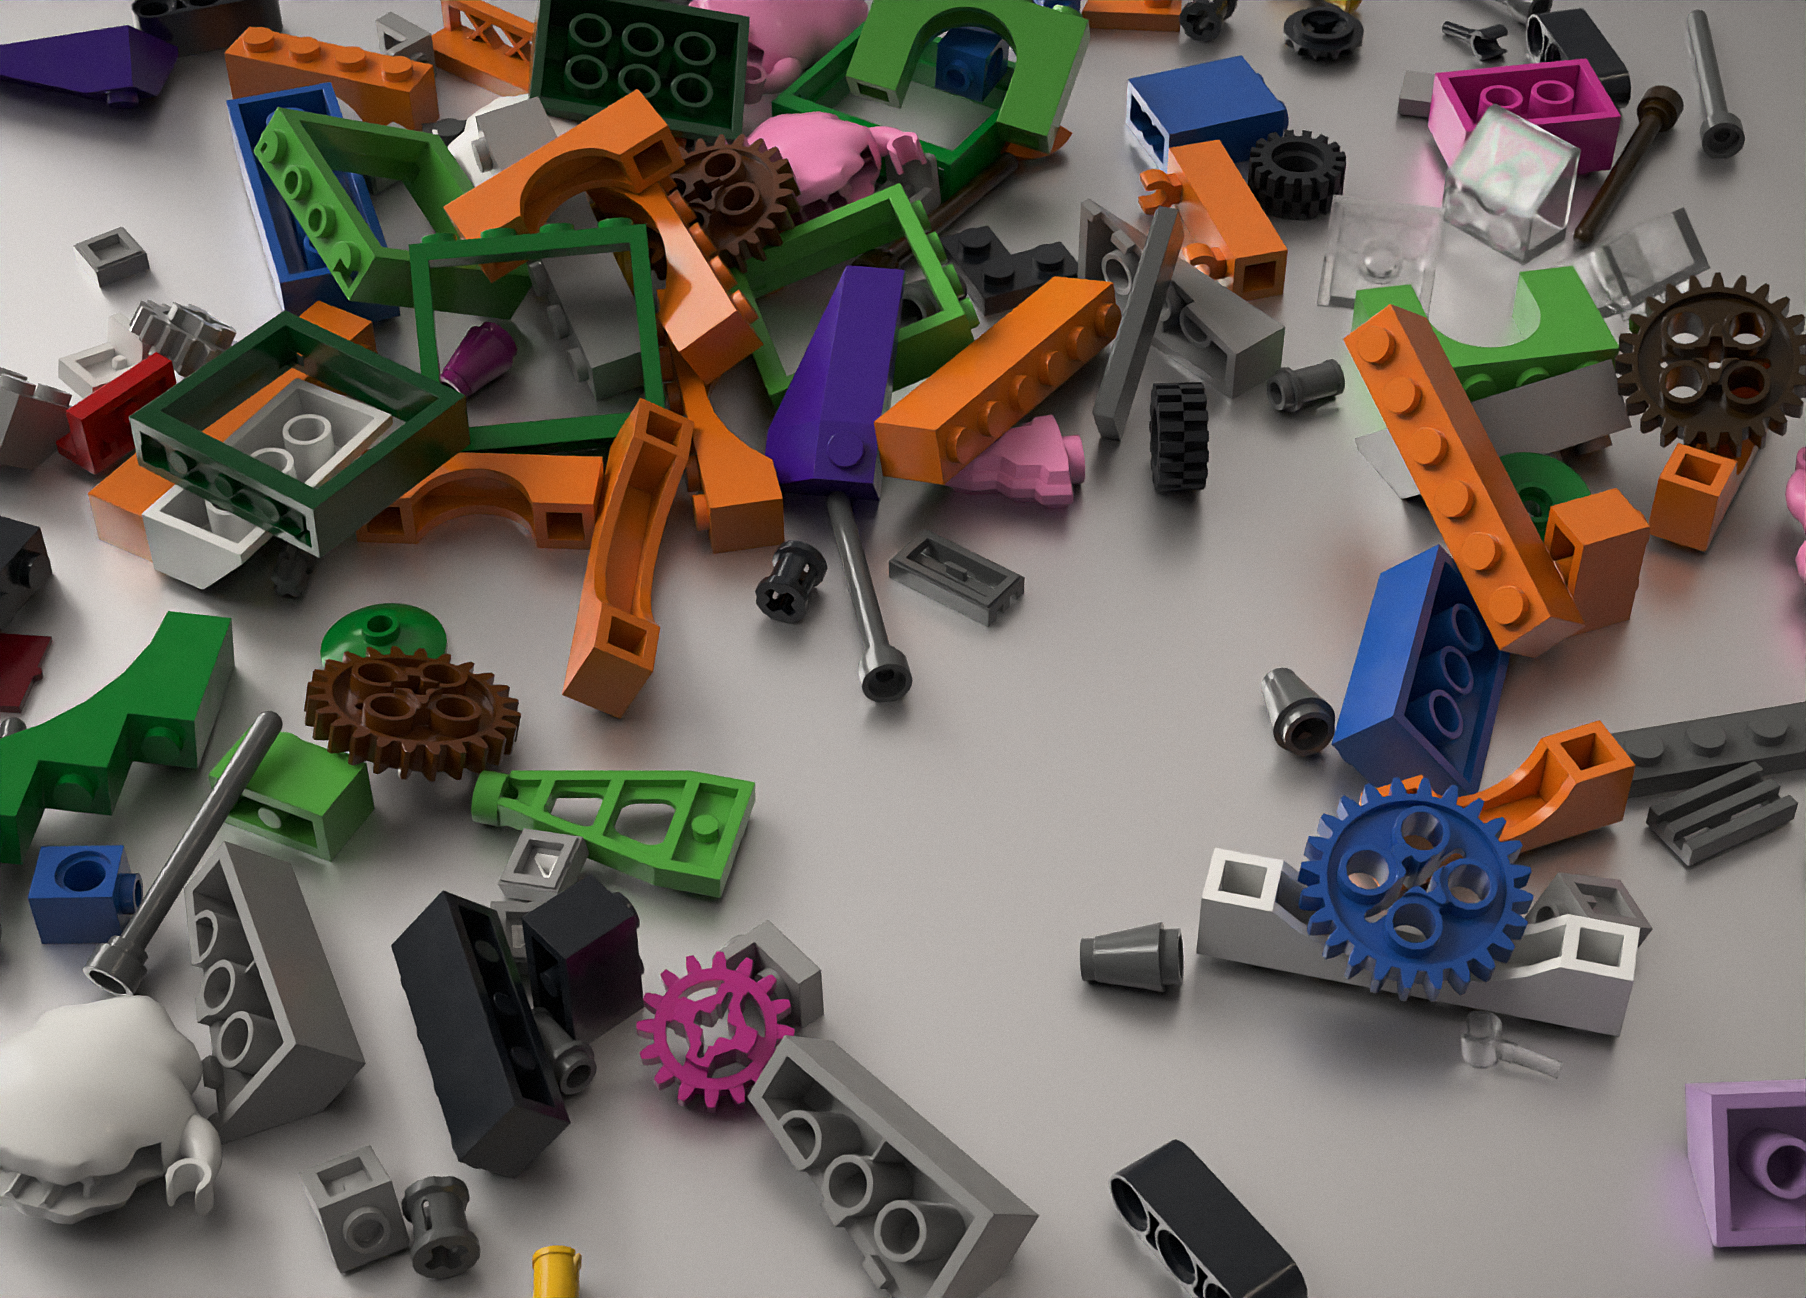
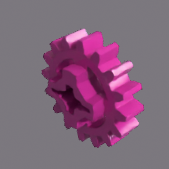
M716 951L712 961V968L707 969L701 968L694 955L686 957V976L679 979L674 973L665 969L660 974L663 986L667 991L665 995L646 993L643 998L644 1006L655 1017L654 1019L637 1021L636 1024L638 1036L654 1040L653 1044L646 1046L639 1052L643 1065L661 1063L662 1067L654 1077L655 1086L659 1090H663L674 1082L679 1084L677 1099L680 1106L686 1107L693 1100L694 1096L699 1094L705 1096L708 1113L715 1114L719 1106L720 1097L730 1095L732 1102L738 1110L746 1108L745 1089L755 1085L784 1035L794 1036V1028L777 1024V1021L784 1019L791 1013L789 999L770 1000L769 997L777 987V979L770 974L756 983L752 980L753 960L747 957L734 971L727 969L724 952ZM719 987L716 994L698 1001L687 998L699 990ZM748 999L761 1014L765 1026L764 1037L758 1035L757 1030L747 1026L743 1013ZM728 1009V1034L732 1039L719 1037L713 1046L708 1047L704 1055L703 1029L700 1026L704 1025L713 1028L718 1019H723ZM668 1027L674 1030V1034L685 1038L689 1050L685 1056L686 1061L683 1066L674 1058L668 1046ZM736 1062L746 1067L731 1076L712 1078L715 1070Z

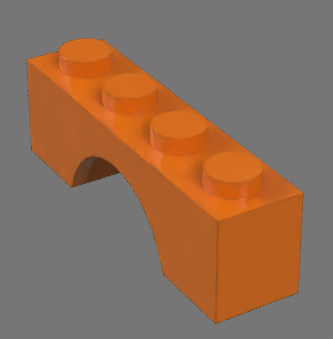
M249 27L224 52L233 99L331 82L336 97L349 105L363 122L385 126L395 122L408 130L422 132V124L435 123L440 118L434 69L431 64L412 61L404 56H388L364 51L360 47H345L321 42L312 37H297L273 32L264 27Z
M636 89L443 206L461 240L481 238L480 233L482 231L493 228H512L516 231V235L539 233V228L545 224L549 216L562 203L579 193L601 187H618L638 194L686 164L669 126L639 89ZM529 260L478 265L489 281L493 283Z
M1768 363L1762 365L1765 369L1770 367ZM1741 387L1733 390L1732 394L1739 398L1748 399L1759 395V392L1753 388ZM1748 438L1742 441L1741 457H1735L1728 444L1719 445L1716 455L1707 452L1705 444H1697L1693 448L1677 443L1658 479L1649 519L1650 535L1669 540L1677 545L1706 552L1759 448Z
M366 449V450L362 453V455L365 454V453H366L367 451H369L370 449ZM459 452L356 531L357 542L418 544L428 532L448 520L467 515L489 514L511 519L525 527L532 535L537 548L590 550L604 481L603 458L592 456Z
M1598 720L1541 738L1530 756L1512 774L1481 792L1458 797L1456 804L1466 808L1471 802L1481 798L1484 804L1479 819L1485 824L1493 819L1503 817L1506 823L1498 839L1499 842L1521 841L1523 846L1520 853L1623 821L1636 765L1603 723ZM1423 775L1402 780L1407 794H1416L1422 778H1424ZM1391 784L1376 789L1382 797H1386L1389 794ZM1432 789L1433 797L1442 798V795L1435 793ZM1417 835L1403 837L1405 842L1412 848L1418 850L1434 848L1424 837ZM1458 853L1452 854L1442 861L1440 868L1443 865L1445 867L1449 863L1463 858V856ZM1431 877L1426 879L1425 883L1430 882ZM1402 884L1400 891L1408 889Z

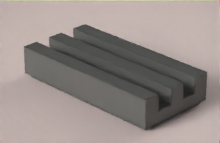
M927 529L920 532L889 560V578L987 627L996 620V610L1004 613L1010 607V597L1018 599L1024 594L1025 577Z
M1753 761L1650 806L1646 824L1687 866H1691L1793 820L1798 802L1791 795L1781 798L1778 795L1781 786L1773 778L1763 781L1761 779L1763 768ZM1757 804H1761L1763 806L1734 820H1731V816L1739 812H1742L1748 808H1751ZM1708 827L1711 829L1689 840L1684 838L1703 828Z

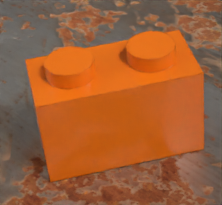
M1617 488L1550 506L1544 545L1586 624L1585 627L1568 638L1630 620L1635 593L1639 587V575L1643 557L1650 538V525L1647 523L1645 516L1635 509Z

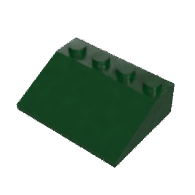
M538 0L530 54L528 99L538 96L546 114L549 116L585 121L636 89H639L667 123L674 137L691 140L702 138L704 142L715 143L717 137L720 134H724L728 144L731 145L742 134L750 17L657 0Z

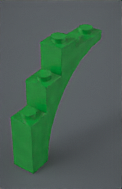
M168 611L150 644L120 676L88 700L37 726L0 738V863L23 865L45 808L112 816L132 762L199 768L235 667L232 618Z

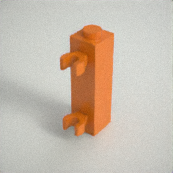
M1220 140L1171 147L1168 153L1167 174L1159 169H1149L1140 173L1139 179L1146 191L1157 189L1151 195L1138 197V203L1146 215H1154L1155 210L1159 206L1170 208L1174 205L1175 209H1179L1180 217L1195 243L1183 247L1182 254L1192 266L1199 265L1196 267L1198 270L1214 280L1217 279L1221 285L1246 301L1283 295L1288 249Z

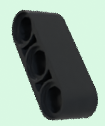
M135 0L131 5L135 28L178 47V58L229 48L249 27H264L281 33L283 30L279 0Z
M1583 8L1532 14L1528 18L1526 27L1527 45L1536 63L1587 58L1616 109L1625 108L1629 104L1631 97L1629 72Z
M1177 1139L1169 1141L1110 1176V1194L1121 1217L1193 1298H1308L1304 1277L1287 1251L1182 1141Z

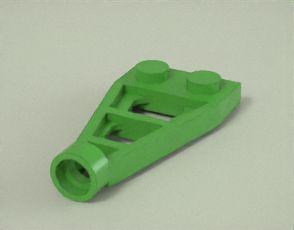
M483 770L474 788L471 814L473 821L498 827L510 826L520 831L526 828L581 836L584 838L588 848V859L654 886L721 898L756 801L755 782L696 771L512 770L510 774ZM557 798H599L603 800L592 826L574 824L551 814ZM632 804H666L673 807L675 813L664 842L656 845H647L621 835L616 831L614 827L621 810Z

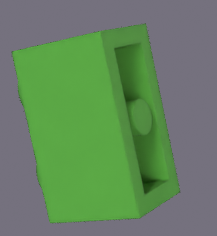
M251 726L208 774L211 789H213ZM280 732L224 823L332 862L375 809L367 763L362 762L350 765L348 764V753L330 754L327 752V748L304 741L292 733Z

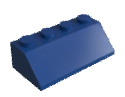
M1440 544L1380 573L1332 745L1339 752L1342 759L1349 765H1352L1374 787L1379 788L1389 785L1394 777H1399L1402 781L1423 775L1424 778H1429L1431 788L1435 793L1443 796L1446 790L1453 784L1458 786V797L1475 794L1479 791L1511 653L1498 649L1454 559Z

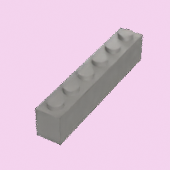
M537 96L475 116L479 139L471 141V146L481 173L490 171L492 176H495L556 139L557 135ZM584 192L562 203L544 224L571 223L574 225L575 230L598 228V221ZM613 253L532 259V263L528 264V272L533 288L538 297L547 295L552 306L547 307L548 317L556 338L559 340L566 337L572 348L567 350V357L577 383L587 381L595 401L643 386L644 380L635 299Z

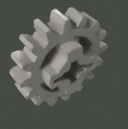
M147 300V302L141 301L129 324L131 326L130 331L139 335L138 339L141 342L152 345L148 352L149 356L157 352L170 359L174 370L184 378L237 343V341H234L237 332L233 327L222 323L207 311L192 304L183 306L173 302L170 307L164 303L160 306L151 300Z

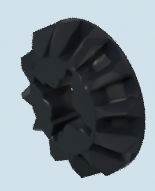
M1315 6L1297 11L1285 20L1283 27L1284 45L1294 48L1296 55L1303 56L1308 54L1313 56L1314 61L1320 57H1327L1331 61H1336L1338 55L1345 57L1353 56L1355 48L1362 46L1364 29L1356 17L1343 10L1328 6Z

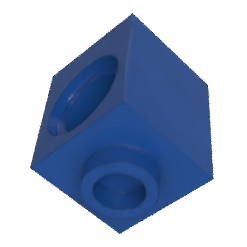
M951 28L937 45L935 88L982 103L1007 72L1008 43L1001 36L983 28Z
M124 845L41 846L28 895V901L41 943H107L111 936H120L130 921L131 915L135 913L143 900L141 875L139 873H131Z

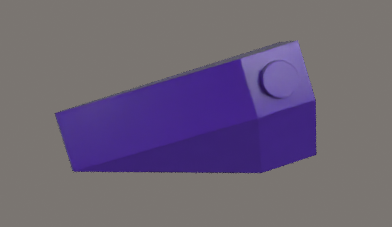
M130 25L0 45V80L107 102V106L110 108H133L139 105L138 99L158 97L178 59V47Z
M846 265L768 429L765 456L773 460L781 492L828 496L833 491H842L851 499L880 501L883 474L874 421L891 407L906 276L905 270Z

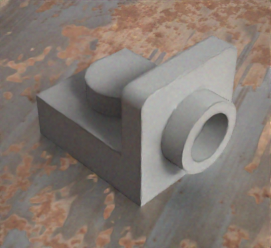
M1563 872L1556 874L1525 916L1528 924L1539 923L1565 914L1640 927L1638 948L1653 930L1621 880Z
M769 920L745 935L735 936L719 950L724 952L727 969L736 971L739 964L746 957L753 960L752 980L756 983L763 977L772 974L777 979V987L769 997L770 1000L789 999L791 1013L788 1016L801 1029L824 1015L821 969Z
M371 1145L299 1172L307 1199L324 1229L334 1263L339 1271H349L402 1250L409 1245V1235L392 1181Z

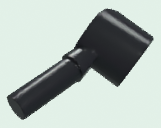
M1449 21L1444 22L1442 26L1443 33L1471 44L1472 51L1479 60L1507 53V50L1501 48L1497 42V38L1508 35V30L1501 24L1480 30L1469 29Z

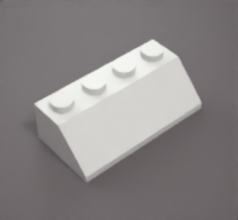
M295 378L223 443L317 489L350 465L393 425L392 414ZM176 484L142 513L154 569L202 590L241 566L273 536V534Z

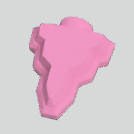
M1052 414L1034 417L1031 422L1023 423L1021 427L1012 428L1005 432L948 481L945 486L951 487L956 492L970 495L1001 493L1016 503L1039 502L1048 509L1068 508L1074 500L1072 484H1082L1085 480V458L1081 438L1079 435L1061 436L1058 423Z

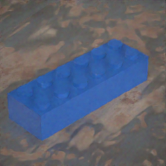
M331 82L227 100L226 105L236 157L281 310H286L299 317L315 302L321 301L370 320L372 323L379 322L382 319L401 316L400 308L397 306L355 302L347 299L253 152L277 107L343 118ZM332 170L380 245L387 247L363 175ZM353 271L350 275L353 281L358 274L357 271Z

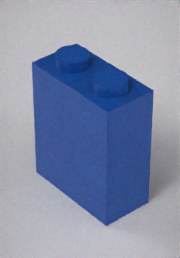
M1242 55L1128 79L1125 123L1158 168L1166 174L1168 153L1171 147L1220 140L1232 161L1236 164L1250 160L1251 148L1255 147L1256 141L1260 138L1267 141L1268 134L1273 132L1283 137L1284 130L1288 129L1289 118L1285 104L1274 96L1265 85L1263 77L1253 70Z

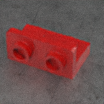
M155 352L67 409L65 412L70 432L56 441L58 453L96 475L135 449L129 416L177 384L172 361Z

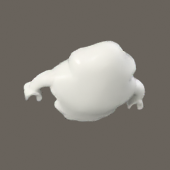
M123 995L88 1004L61 1006L45 1012L30 1030L0 1042V1206L14 1208L28 1217L47 1218L55 1223L71 1225L87 1217L103 1214L125 1206L136 1187L165 1175L168 1206H175L176 1200L181 1194L193 1191L195 1192L196 1214L204 1216L212 1210L214 1204L213 1182L221 1168L223 1148L217 1130L211 1122L199 1115L191 1098L201 1080L203 1065L194 1043L175 1028L164 1006L148 996Z

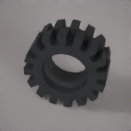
M1284 130V137H1280L1276 132L1268 134L1267 141L1262 138L1256 141L1255 147H1252L1250 151L1247 185L1263 211L1265 212L1272 208V216L1281 218L1283 213H1290V220H1300V214H1306L1309 220L1318 218V210L1324 215L1331 213L1332 207H1338L1341 203L1343 195L1346 154L1344 151L1340 152V145L1337 142L1328 144V137L1322 134L1316 139L1311 138L1312 131L1306 130L1302 131V136H1294L1293 130Z
M1202 382L1153 383L1150 403L1151 421H1149L1151 441L1149 443L1155 491L1204 490L1208 476L1207 462H1209V431H1207L1209 419L1208 410L1206 411L1207 397L1204 384Z

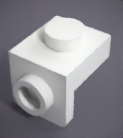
M122 313L111 315L108 318V342L59 358L58 378L84 399L149 357L148 352L152 345L141 342L138 339L139 335L130 331L131 326L129 324L131 321Z

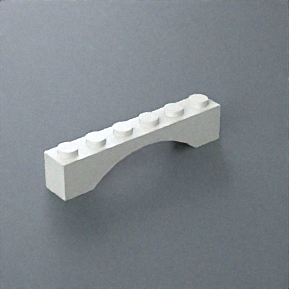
M1214 848L1201 898L1196 954L1370 988L1372 973L1366 969H1363L1349 980L1344 977L1349 957L1344 953L1327 960L1323 958L1322 953L1325 943L1330 936L1329 933L1314 936L1308 935L1306 931L1308 922L1316 911L1299 909L1298 902L1301 891L1309 886L1297 881L1299 872L1284 860ZM1376 914L1371 917H1365V919L1369 923H1375L1385 915ZM1565 914L1539 923L1528 924L1521 940H1511L1516 947L1508 963H1502L1493 959L1496 967L1488 982L1480 980L1470 972V983L1467 991L1460 996L1453 990L1447 980L1443 981L1437 1001L1620 1037L1634 982L1640 927ZM1404 925L1394 928L1396 933L1406 941L1421 943L1427 940L1424 934L1415 927ZM1387 979L1380 990L1398 993L1397 982ZM1413 984L1409 996L1429 999L1422 984Z

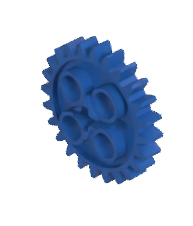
M1394 777L1388 796L1382 797L1371 783L1365 784L1361 797V806L1345 795L1342 796L1336 812L1338 818L1323 813L1317 828V833L1320 837H1308L1303 855L1310 861L1301 862L1297 880L1309 886L1301 891L1298 902L1299 909L1316 911L1310 917L1306 931L1309 936L1329 933L1330 936L1325 943L1322 956L1325 960L1343 953L1348 956L1349 960L1344 973V977L1348 980L1356 976L1363 969L1371 972L1370 992L1376 994L1383 987L1386 980L1389 979L1397 982V992L1401 1001L1407 1000L1413 984H1422L1430 1002L1437 1001L1443 981L1447 980L1453 990L1461 996L1466 993L1469 986L1470 972L1480 980L1488 982L1496 967L1493 959L1502 963H1508L1516 947L1511 940H1521L1527 927L1528 921L1521 915L1528 913L1533 902V894L1521 890V888L1527 885L1532 871L1531 867L1512 864L1517 860L1523 845L1521 841L1499 842L1498 839L1501 836L1506 820L1500 817L1484 824L1479 819L1484 804L1481 798L1471 802L1466 808L1457 805L1458 786L1452 784L1442 798L1433 797L1429 778H1422L1416 794H1407L1400 778ZM1408 835L1424 837L1434 848L1430 850L1412 848L1405 842L1403 837ZM1458 853L1463 856V858L1457 859L1445 867L1443 865L1440 868L1442 861L1452 854ZM1354 873L1368 874L1376 879L1380 886L1375 889H1364L1355 885L1348 876ZM1431 877L1428 889L1425 891L1420 886L1426 882V879ZM1403 884L1409 890L1398 899ZM1453 887L1470 889L1477 894L1480 902L1465 903L1459 901L1452 895L1449 889ZM1384 909H1388L1387 915L1375 923H1369L1365 919V917H1371ZM1404 925L1415 927L1424 934L1427 940L1421 943L1406 941L1396 933L1394 928Z

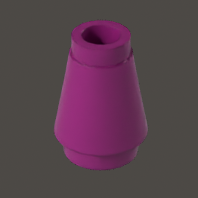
M486 321L481 326H472L440 374L441 384L466 395V398L470 397L513 367V358L518 352L515 341L507 331L493 322Z

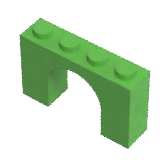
M873 0L846 73V79L852 95L901 109L918 60L932 40L951 28H983L1001 36L1012 48L1016 56L1015 70L996 121L1000 140L1050 155L1090 42L1088 19L1083 18L1082 14L1073 8L1055 5L1051 9L1034 4L1032 0Z
M1574 266L1519 272L1512 318L1524 340L1516 344L1503 347L1472 346L1445 336L1430 323L1470 402L1609 359L1612 360L1615 370V356L1619 354V346ZM1411 284L1356 290L1351 332L1389 304L1426 318L1427 316Z

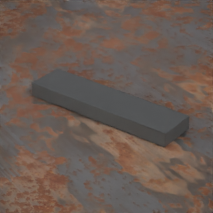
M1159 206L1155 210L1092 411L1098 432L1102 438L1121 442L1185 237L1179 209Z

